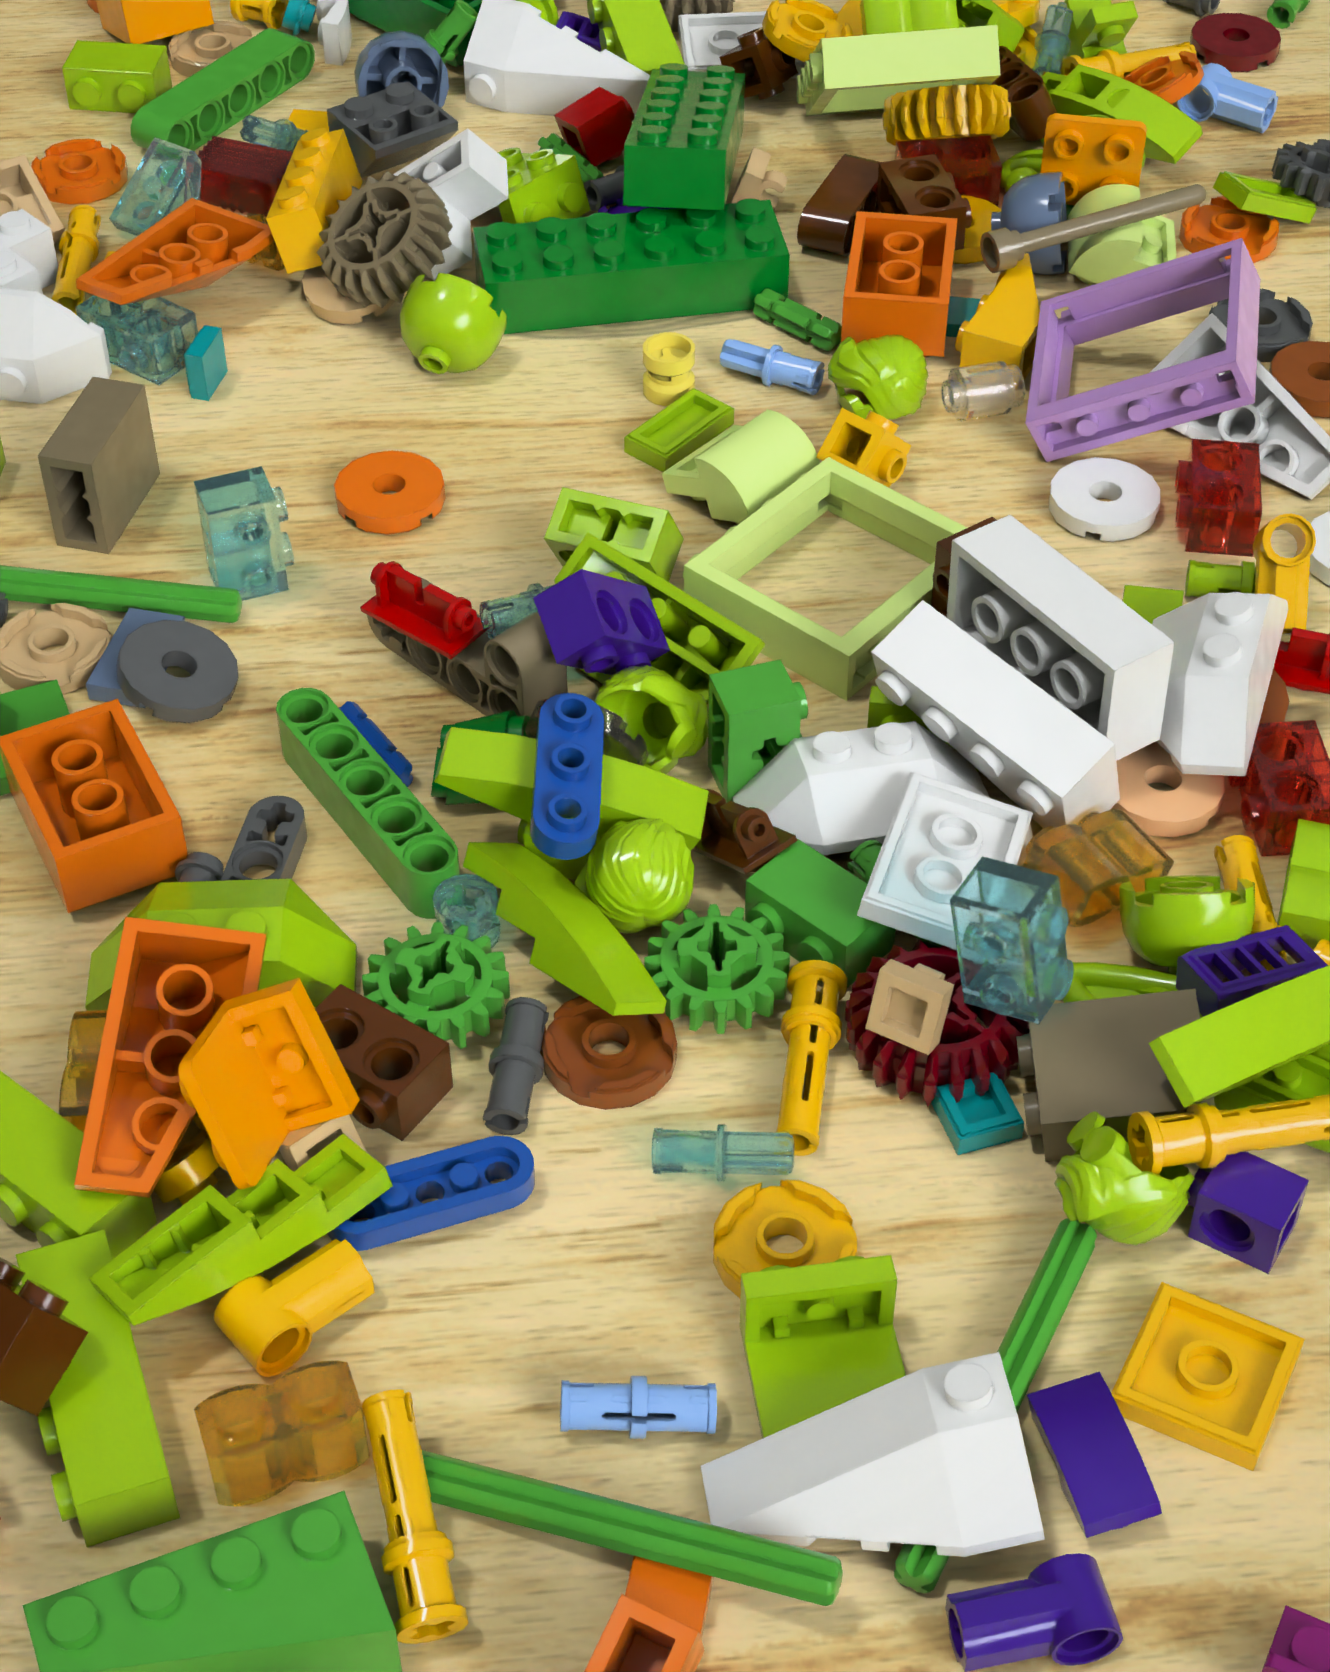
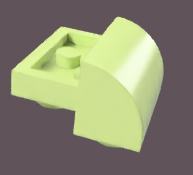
M1111 184L1096 188L1084 195L1075 204L1068 215V220L1140 200V188L1128 184ZM1156 216L1068 241V273L1075 275L1079 280L1090 285L1177 259L1174 221L1163 216Z
M767 409L744 426H731L664 471L662 477L667 493L691 496L696 501L706 500L712 519L732 521L738 525L761 508L767 500L773 499L793 484L803 473L809 472L817 466L820 461L816 458L817 453L813 444L796 423L779 412Z

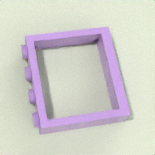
M1242 238L1041 301L1025 424L1046 462L1255 403L1260 277ZM1231 255V259H1225V256ZM1229 298L1226 350L1069 397L1075 345ZM1068 306L1069 309L1062 311L1061 318L1058 319L1054 310ZM1230 370V373L1223 374L1220 376L1218 374Z

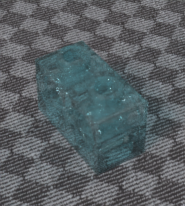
M93 295L76 307L77 316L87 324L92 322L104 329L110 363L157 385H161L185 368L183 355L198 334L195 312L162 297L119 305Z

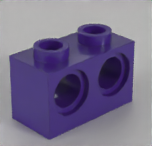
M580 569L533 597L557 664L584 669L587 673L599 672L614 675L630 666L644 667L647 665L652 667L651 661L670 651L646 586Z

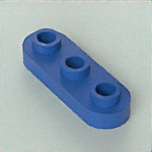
M576 693L557 694L544 702L540 710L536 738L530 835L533 843L541 852L561 860L577 859L590 852L595 845L600 822L604 714L593 700Z
M492 1136L384 1166L393 1187L327 1234L332 1241L338 1239L341 1242L346 1239L356 1251H364L514 1208L526 1201L534 1189L535 1170L533 1155L524 1143L515 1138ZM496 1179H506L505 1181H501L498 1183H490L491 1181ZM430 1198H436V1199H438V1200L431 1201V1202H428V1203H421V1202H423L424 1200L430 1199ZM359 1218H368L365 1221L355 1222Z

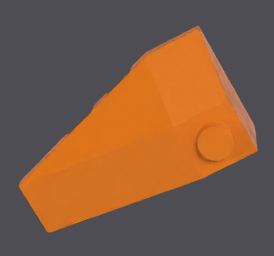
M191 198L77 278L76 289L119 305H125L207 287L252 258L272 243L274 238L267 224Z
M125 917L74 1182L75 1189L147 1198L151 1196L197 1112L195 1108L187 1104L181 1093L178 1073L179 1063L224 1001L258 991L267 940L266 934Z

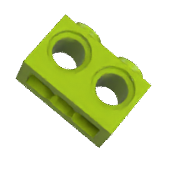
M562 487L544 536V540L562 566L565 565L588 532L668 582L684 540L668 510Z

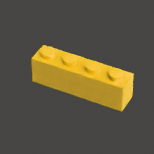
M317 128L306 132L300 137L266 217L287 274L322 266L323 263L317 251L324 244L319 233L329 228L325 216L337 212L339 209L337 200L345 201L352 195V186L358 189L361 188L363 181L344 129L328 132L327 128Z

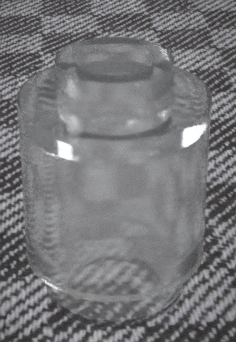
M1004 361L953 368L949 372L948 380L942 384V401L946 411L952 412L954 417L960 422L1009 414L1013 407H1019L1024 402L1025 384L1022 372L1016 364L1007 365Z

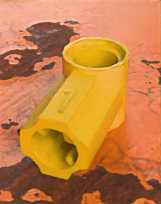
M1291 513L1279 515L1260 529L1253 542V553L1256 559L1254 594H1273L1288 601V613L1282 634H1291L1292 628L1306 630L1310 555L1313 553L1316 544L1315 531L1310 522L1302 516ZM1274 530L1288 531L1294 536L1297 542V551L1293 558L1280 557L1274 552L1270 541Z
M334 1239L271 1281L266 1277L257 1275L238 1282L220 1299L214 1311V1321L259 1375L265 1377L278 1375L299 1361L307 1351L312 1341L313 1333L375 1293L373 1278L356 1249L346 1239L341 1242L338 1239Z

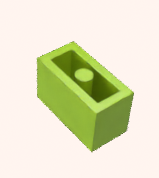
M77 40L62 67L69 108L74 110L136 113L142 106L172 88L166 45Z

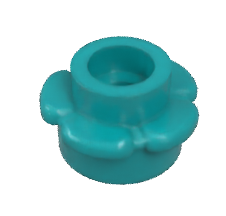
M289 0L281 26L292 30L294 36L299 34L300 29L309 32L316 13V6L310 4V0Z

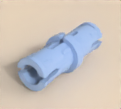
M631 1376L630 1383L570 1382L569 1380L561 1381L560 1432H568V1430L629 1431L630 1439H645L647 1431L706 1432L707 1434H715L717 1389L715 1383H707V1385L647 1384V1376Z

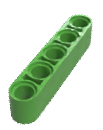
M273 28L265 29L142 106L132 119L130 128L133 142L137 146L172 160H180L304 80L312 70L315 61L313 45L309 41Z
M299 688L283 695L277 702L276 713L282 754L287 764L410 912L425 919H437L455 911L461 903L462 896L458 848L455 842L327 694L314 688Z

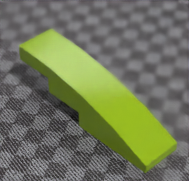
M451 727L445 737L434 782L531 823L536 739L514 734ZM603 754L598 833L603 835L620 820L627 822L635 819L661 818L665 823L672 825L678 834L684 836L686 846L691 852L701 840L709 791L651 768Z
M468 843L463 867L501 889L496 915L535 938L529 964L613 1016L664 1014L667 1000L633 948L598 906L559 870L519 843Z
M1330 965L1264 990L1149 1042L1148 1044L1183 1107L1186 1108L1249 1083L1277 1067L1303 1058L1329 1044Z
M341 1134L295 1171H292L282 1161L276 1159L267 1166L266 1171L256 1186L242 1190L237 1189L227 1198L212 1185H208L91 1275L89 1280L93 1287L135 1326L201 1302L248 1277H253L273 1267L334 1230L393 1187L386 1168L345 1134Z

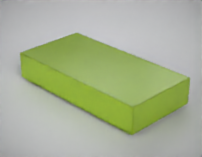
M1224 171V173H1219L1212 187L1239 209L1310 224L1317 210L1315 204L1305 196L1294 194V188H1284L1280 186V183Z
M693 388L624 437V452L664 472L733 425L734 408Z

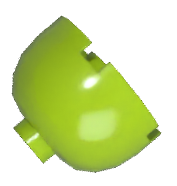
M438 273L435 281L423 282L425 274L417 276L408 289L400 312L401 336L412 355L418 359L422 367L437 374H444L446 372L461 373L477 369L492 356L502 339L507 324L505 312L502 309L498 317L496 311L490 307L493 297L486 290L466 279L451 274Z
M1208 875L1145 878V891L1135 892L1131 881L1124 882L1119 886L1120 916L1123 933L1132 950L1151 964L1168 967V973L1177 975V959L1179 956L1207 945L1238 940L1242 936L1250 935L1253 930L1255 883L1247 879L1237 878V891L1220 889V876Z

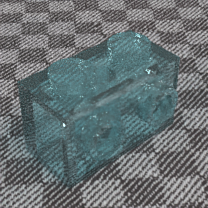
M262 466L194 481L208 571L214 586L238 590L242 601L289 590L286 567L294 565V556L288 534L280 530V522L288 520L287 506L281 487L271 488Z
M982 856L950 899L964 1003L988 1009L997 1014L1008 1015L1040 1024L1055 1000L1060 1001L1067 995L1074 974L1073 963L1067 959L1065 934L1068 926V912L1066 908L1062 907L1059 876Z

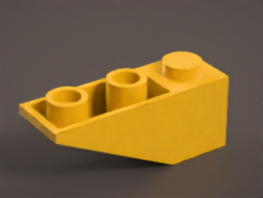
M1028 253L1024 254L1022 260L1017 261L1014 268L1001 271L995 288L990 295L984 294L982 296L976 314L970 322L965 320L961 324L955 343L956 351L961 352L959 374L1018 390L1032 370L1040 310Z

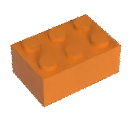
M856 212L843 295L841 342L847 337H851L858 343L864 339L868 340L885 335H902L905 338L911 339L914 344H917L923 351L924 357H944L958 218Z
M118 699L0 736V753L10 792L68 913L175 877L176 866L188 856L181 816Z

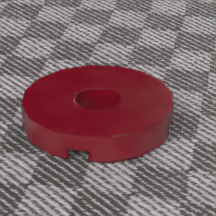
M1220 13L1206 16L1195 23L1191 30L1190 45H1194L1197 55L1205 56L1204 63L1220 64L1229 72H1249L1258 69V63L1266 62L1268 66L1275 61L1279 54L1281 37L1280 32L1271 23L1259 17L1242 13Z

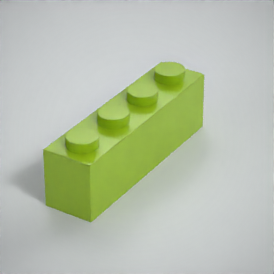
M587 0L589 19L592 24L597 23L600 29L601 50L607 49L651 75L653 69L660 70V65L678 63L685 65L660 0Z
M0 1071V1217L13 1227L22 1223L36 1234L41 1247L105 1229L112 1259H114L157 1224L151 1196L147 1198L75 1189L74 1182L84 1132Z
M105 1229L16 1254L18 1267L25 1272L20 1286L23 1287L27 1279H30L66 1299L69 1303L62 1315L88 1332L69 1367L50 1395V1406L43 1408L37 1417L47 1456L62 1453L65 1471L51 1475L62 1522L78 1518L86 1546L90 1547L179 1519L180 1514L129 1321L93 1287L89 1280L91 1275L112 1260Z

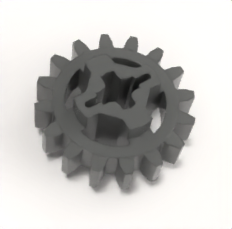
M1318 139L1317 143L1314 142L1313 145L1299 141L1296 142L1295 146L1286 143L1282 149L1278 148L1271 170L1273 172L1272 178L1280 180L1281 187L1294 188V194L1305 196L1310 201L1315 202L1317 206L1330 208V140Z

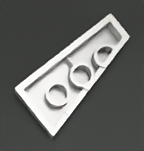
M924 600L871 651L878 676L875 682L881 692L896 705L903 706L905 704L923 720L933 734L941 740L948 742L1021 809L1032 812V818L1069 852L1120 800L1115 743Z

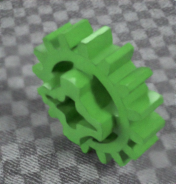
M710 904L707 916L698 917L694 911L688 908L683 910V924L678 925L675 922L665 920L661 923L662 937H650L648 940V956L644 957V967L667 1000L665 1014L671 1021L683 1014L689 1016V1030L697 1031L704 1021L713 1022L717 1034H724L727 1021L736 1020L745 1030L752 1028L753 1012L769 1018L773 1015L774 999L784 1000L786 997L790 954L783 951L784 937L781 933L767 935V919L763 916L753 920L751 923L744 921V908L737 907L730 916H721L717 904Z
M434 922L431 934L421 935L417 928L411 926L407 928V941L401 943L396 939L388 937L384 940L385 956L371 954L369 956V973L362 975L364 997L443 1040L452 1039L454 1044L460 1049L467 1047L466 1034L473 1031L478 1035L486 1037L490 1034L489 1018L503 1019L505 1016L504 999L510 998L509 972L506 971L505 955L502 951H491V938L487 935L470 941L468 926L461 925L453 935L444 934L441 922Z

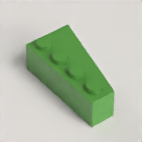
M345 1491L23 1605L40 1672H402L396 1629Z

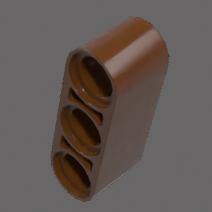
M999 46L1001 75L991 85H998L1008 90V99L1011 102L1012 113L1010 128L1025 141L1043 139L1047 118L1051 114L1057 113L1042 77L1007 47Z
M844 154L802 211L797 231L799 245L843 256L850 254L856 212H880L877 207L879 161Z

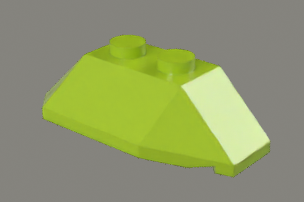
M588 532L554 579V583L557 584L578 570L583 569L646 586L670 649L669 652L651 661L652 667L664 670L670 676L679 680L688 690L701 694L705 698L706 704L709 703V674L751 666L765 646V643L757 636ZM578 668L602 685L612 676L599 672L587 673L584 669Z
M291 878L160 882L127 916L266 934L267 940L258 990L300 977L314 1007H317L340 984L356 992V944ZM125 919L91 954L85 1003L87 1015L107 1014Z

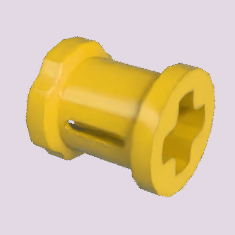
M230 0L231 14L234 19L242 22L249 19L264 22L268 28L273 29L281 27L288 5V0Z

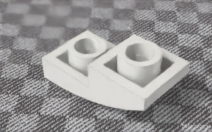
M317 0L316 15L318 21H320L318 41L320 45L324 46L325 63L342 66L348 56L352 42L349 1Z

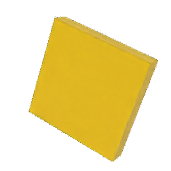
M1161 1282L1111 1394L1124 1418L1254 1471L1305 1339Z

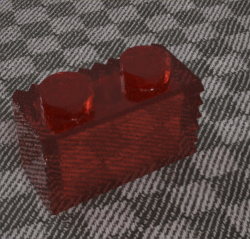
M212 136V140H208L207 146L204 145L203 150H199L198 155L194 156V160H190L189 171L193 197L217 207L221 206L225 210L229 207L232 212L237 209L241 214L246 211L250 216L255 214L258 217L262 215L267 217L293 152Z

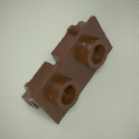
M705 789L709 791L702 835L701 840L692 849L693 851L747 874L758 871L777 856L779 852L798 841L796 835L773 826L768 815L763 810L756 807H745L733 801L726 803L725 798L720 793L711 789Z

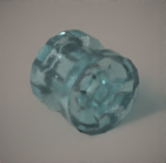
M473 874L455 875L442 881L435 889L432 900L435 917L437 918L436 922L442 923L444 934L453 935L456 929L461 925H465L469 929L470 941L487 935L491 938L492 949L498 942L501 933L499 917L496 915L499 902L496 887L480 876Z

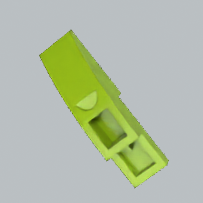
M1078 64L1067 76L1046 72L1042 77L1059 114L1080 116L1099 114L1112 119L1143 122L1147 127L1144 148L1147 158L1176 164L1203 135L1202 127L1181 110L1141 86L1116 75Z

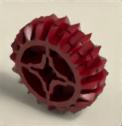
M918 939L910 952L893 944L887 959L872 956L866 972L857 973L856 981L852 985L850 1000L846 1001V1040L849 1043V1050L856 1052L855 1059L858 1061L859 1070H873L872 1076L875 1079L876 1088L895 1083L900 1100L911 1092L922 1094L928 1107L936 1097L937 1086L949 1084V1091L956 1103H958L963 1098L964 1084L967 1079L972 1080L975 1085V1094L981 1097L989 1090L990 1073H995L1005 1083L1006 1079L1010 1076V1070L1018 1069L1019 1056L1016 1037L1029 1034L1030 1032L1026 993L1017 990L1018 985L1015 980V973L1000 972L997 956L986 958V960H979L976 956L952 950L944 945H941L939 948H928L920 939ZM890 959L912 968L920 963L944 973V981L954 984L940 1042L929 1055L865 1029L879 970ZM977 1017L984 1023L986 1028L976 1022Z

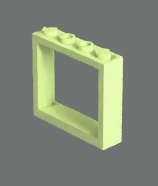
M998 25L821 38L813 53H810L809 60L805 61L804 68H801L800 75L797 76L798 104H805L806 116L884 110V103L888 97L899 92H906L907 90L956 84L991 85L1001 75Z
M827 457L809 472L803 473L793 484L773 499L767 500L761 508L740 524L731 527L724 536L704 551L695 554L684 565V592L760 638L765 643L760 653L774 661L781 659L785 667L847 701L877 676L871 651L922 600L931 606L937 542L967 527ZM827 511L931 564L842 637L738 581L739 578Z

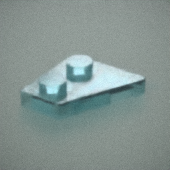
M154 137L109 218L113 225L119 230L138 236L189 199L200 200L202 161L196 152Z

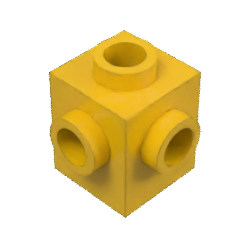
M841 408L816 458L823 461L830 457L890 488L891 484L896 482L905 470L907 454L911 445L894 435L899 425L885 417L869 411L866 419Z

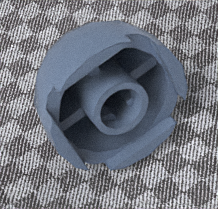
M402 30L386 32L369 41L359 54L354 71L358 96L364 97L385 90L387 86L393 83L410 82L439 107H443L449 90L448 70L436 48L421 36Z
M1062 172L1034 174L1014 183L1004 195L1001 212H992L991 231L1006 227L1010 231L1017 230L1019 233L1066 221V194L1064 181L1061 182ZM1061 244L1028 253L1033 274L1053 275L1065 273L1067 250L1061 251Z

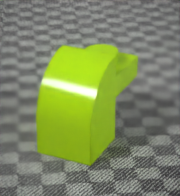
M1065 0L1053 19V23L1064 55L1066 57L1078 55L1081 58L1097 56L1100 51L1111 49L1119 54L1127 53L1123 40L1137 20L1138 14L1134 1L1112 4L1111 0Z

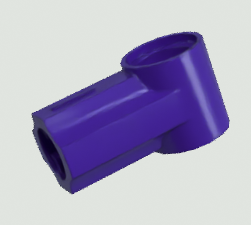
M1065 1554L1055 1557L1036 1567L1030 1573L1028 1579L948 1594L945 1610L949 1625V1636L957 1663L960 1662L964 1672L1051 1655L1053 1661L1060 1665H1083L1111 1654L1123 1641L1122 1632L1097 1561L1087 1554Z

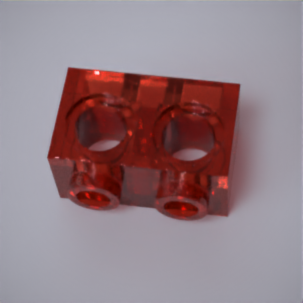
M991 135L896 141L895 160L935 154L945 171L951 172L955 187L960 195L984 199L998 206L1002 164Z
M1192 439L1188 461L1178 460L1175 478V493L1179 494L1176 506L1175 528L1185 529V551L1253 557V542L1259 531L1262 516L1259 444Z
M1315 720L1259 723L1246 776H1228V781L1231 787L1239 788L1242 797L1241 818L1243 827L1246 831H1253L1260 855H1290L1298 818L1330 825V759Z

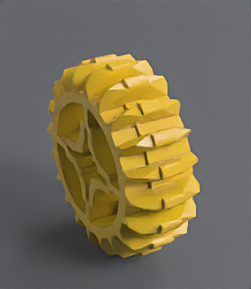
M956 84L907 90L906 92L891 95L884 103L883 130L886 131V141L898 147H938L981 142L1002 137L1010 130V119L1012 117L1008 90L998 85Z

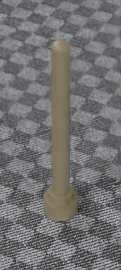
M1195 184L1023 233H1019L1017 230L1010 231L1006 227L988 231L981 236L982 258L986 267L992 273L1011 269L1016 266L1017 261L1024 258L1026 253L1199 205L1206 198V190L1203 186Z

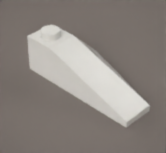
M482 0L463 60L466 102L507 113L554 116L591 91L601 87L617 96L624 97L630 104L634 116L636 115L650 78L649 74L607 49L602 51L593 49L577 39L578 32L566 25L559 29L540 17L542 11L528 3L516 0Z
M1211 313L1151 372L1226 350L1227 327ZM1258 359L1255 403L1169 427L1310 500L1330 483V436ZM1230 370L1218 374L1219 376L1230 373Z
M999 1352L919 1369L701 1465L709 1517L712 1525L794 1546H809L817 1538L860 1541L862 1550L889 1552L890 1543L936 1546L937 1555L967 1557L1045 1540L1019 1418Z

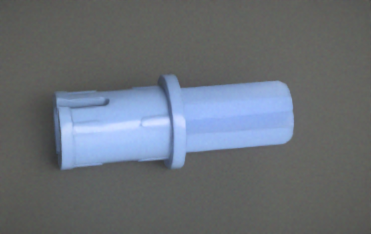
M728 339L724 342L720 354V364L723 367L762 378V384L770 387L772 383L813 396L819 391L825 372L823 362L783 352V348L776 344L771 349H766L735 339Z

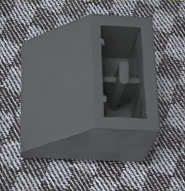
M410 82L393 83L387 86L385 90L364 97H352L346 100L344 104L327 109L329 132L344 129L361 178L420 158L448 141L458 131V121Z

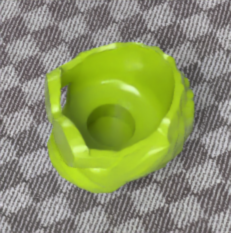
M885 335L868 340L864 339L858 343L851 337H847L840 343L828 364V379L834 382L840 406L866 419L869 411L875 412L888 420L914 414L917 409L921 408L922 399L926 395L927 378L929 375L923 351L911 339L905 338L902 335ZM845 388L863 392L870 404L863 405L856 395L846 394Z
M647 665L644 667L630 666L624 668L604 682V685L599 688L596 700L594 701L604 714L603 750L611 757L642 765L667 774L677 765L678 759L694 756L704 746L708 737V707L705 698L701 694L688 690L679 680L673 678L664 670Z
M661 818L635 819L627 822L620 820L598 839L588 856L586 864L577 876L574 885L598 906L618 932L636 933L648 927H659L663 921H673L683 913V910L688 906L693 891L694 864L684 836L678 834L672 825L665 823Z
M1093 1111L1082 1118L1067 1136V1143L1076 1151L1075 1154L1063 1156L1056 1166L1055 1173L1058 1178L1054 1184L1062 1197L1063 1211L1070 1221L1079 1220V1223L1085 1222V1224H1089L1100 1234L1115 1242L1132 1245L1146 1243L1167 1232L1184 1211L1190 1198L1188 1190L1195 1178L1188 1167L1183 1165L1162 1167L1159 1175L1149 1171H1141L1133 1164L1128 1142L1110 1126H1103L1106 1118Z

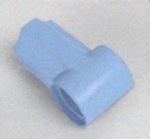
M1209 63L1202 67L1204 76L1201 82L1189 94L1177 101L1179 110L1194 121L1201 122L1212 117L1263 134L1269 127L1271 119L1276 112L1278 96H1276V91L1233 78L1231 73L1220 64Z

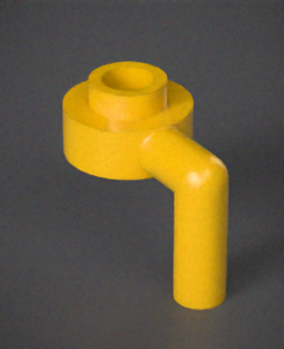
M197 1112L193 1120L201 1132L193 1140L175 1150L154 1188L155 1193L163 1203L178 1198L181 1204L184 1205L208 1185L214 1186L218 1182V1178L213 1172L219 1167V1164L212 1151L211 1138Z

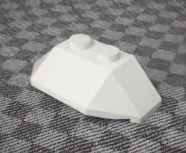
M0 288V400L43 404L85 388L92 377L109 379L112 370L103 328L92 322L87 324L70 309L38 291Z
M1241 592L1208 593L1153 619L1152 625L1174 641L1160 740L1156 742L1171 755L1172 762L1182 774L1246 776L1288 613V601L1273 594Z
M916 721L906 723L890 722L878 727L843 732L827 731L815 736L794 738L733 796V802L745 807H756L763 810L768 815L773 826L796 835L797 839L822 855L854 851L856 847L868 840H877L883 845L910 772L988 798L990 797L976 768L966 758Z

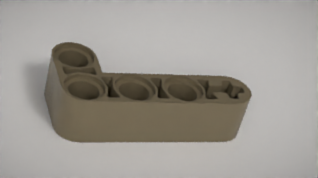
M422 578V588H425L430 582ZM538 612L529 614L505 631L490 623V629L453 659L443 656L367 615L373 633L382 644L485 716L514 710L517 716L528 715L531 718L532 724L539 721L540 710L546 700L557 694L568 693L567 666L556 663ZM477 614V617L487 621L486 619Z

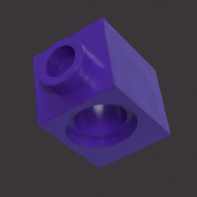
M1246 1151L1226 1155L1223 1162L1219 1163L1216 1167H1199L1194 1176L1195 1179L1188 1190L1190 1198L1187 1205L1194 1207L1188 1237L1269 1274L1297 1223L1309 1180Z

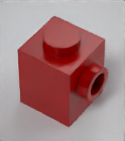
M601 87L596 88L554 115L563 140L595 167L604 161L613 160L623 153L625 141L635 118L630 104L624 97L617 96Z

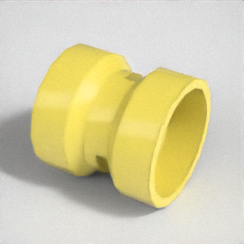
M663 332L647 338L643 343V364L647 369L643 374V394L653 404L669 406L695 388V375L691 370L695 364V344L687 336L675 332Z

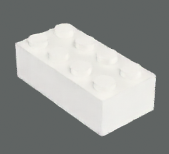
M1011 515L952 540L947 618L1115 743L1116 761L1160 740L1174 641Z

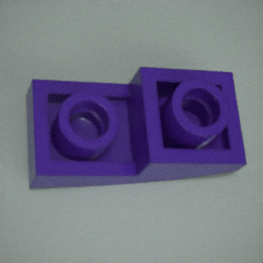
M1100 1371L1027 1394L1032 1419L1056 1464L1061 1489L1086 1538L1110 1530L1120 1529L1129 1524L1162 1514L1160 1501L1142 1457Z

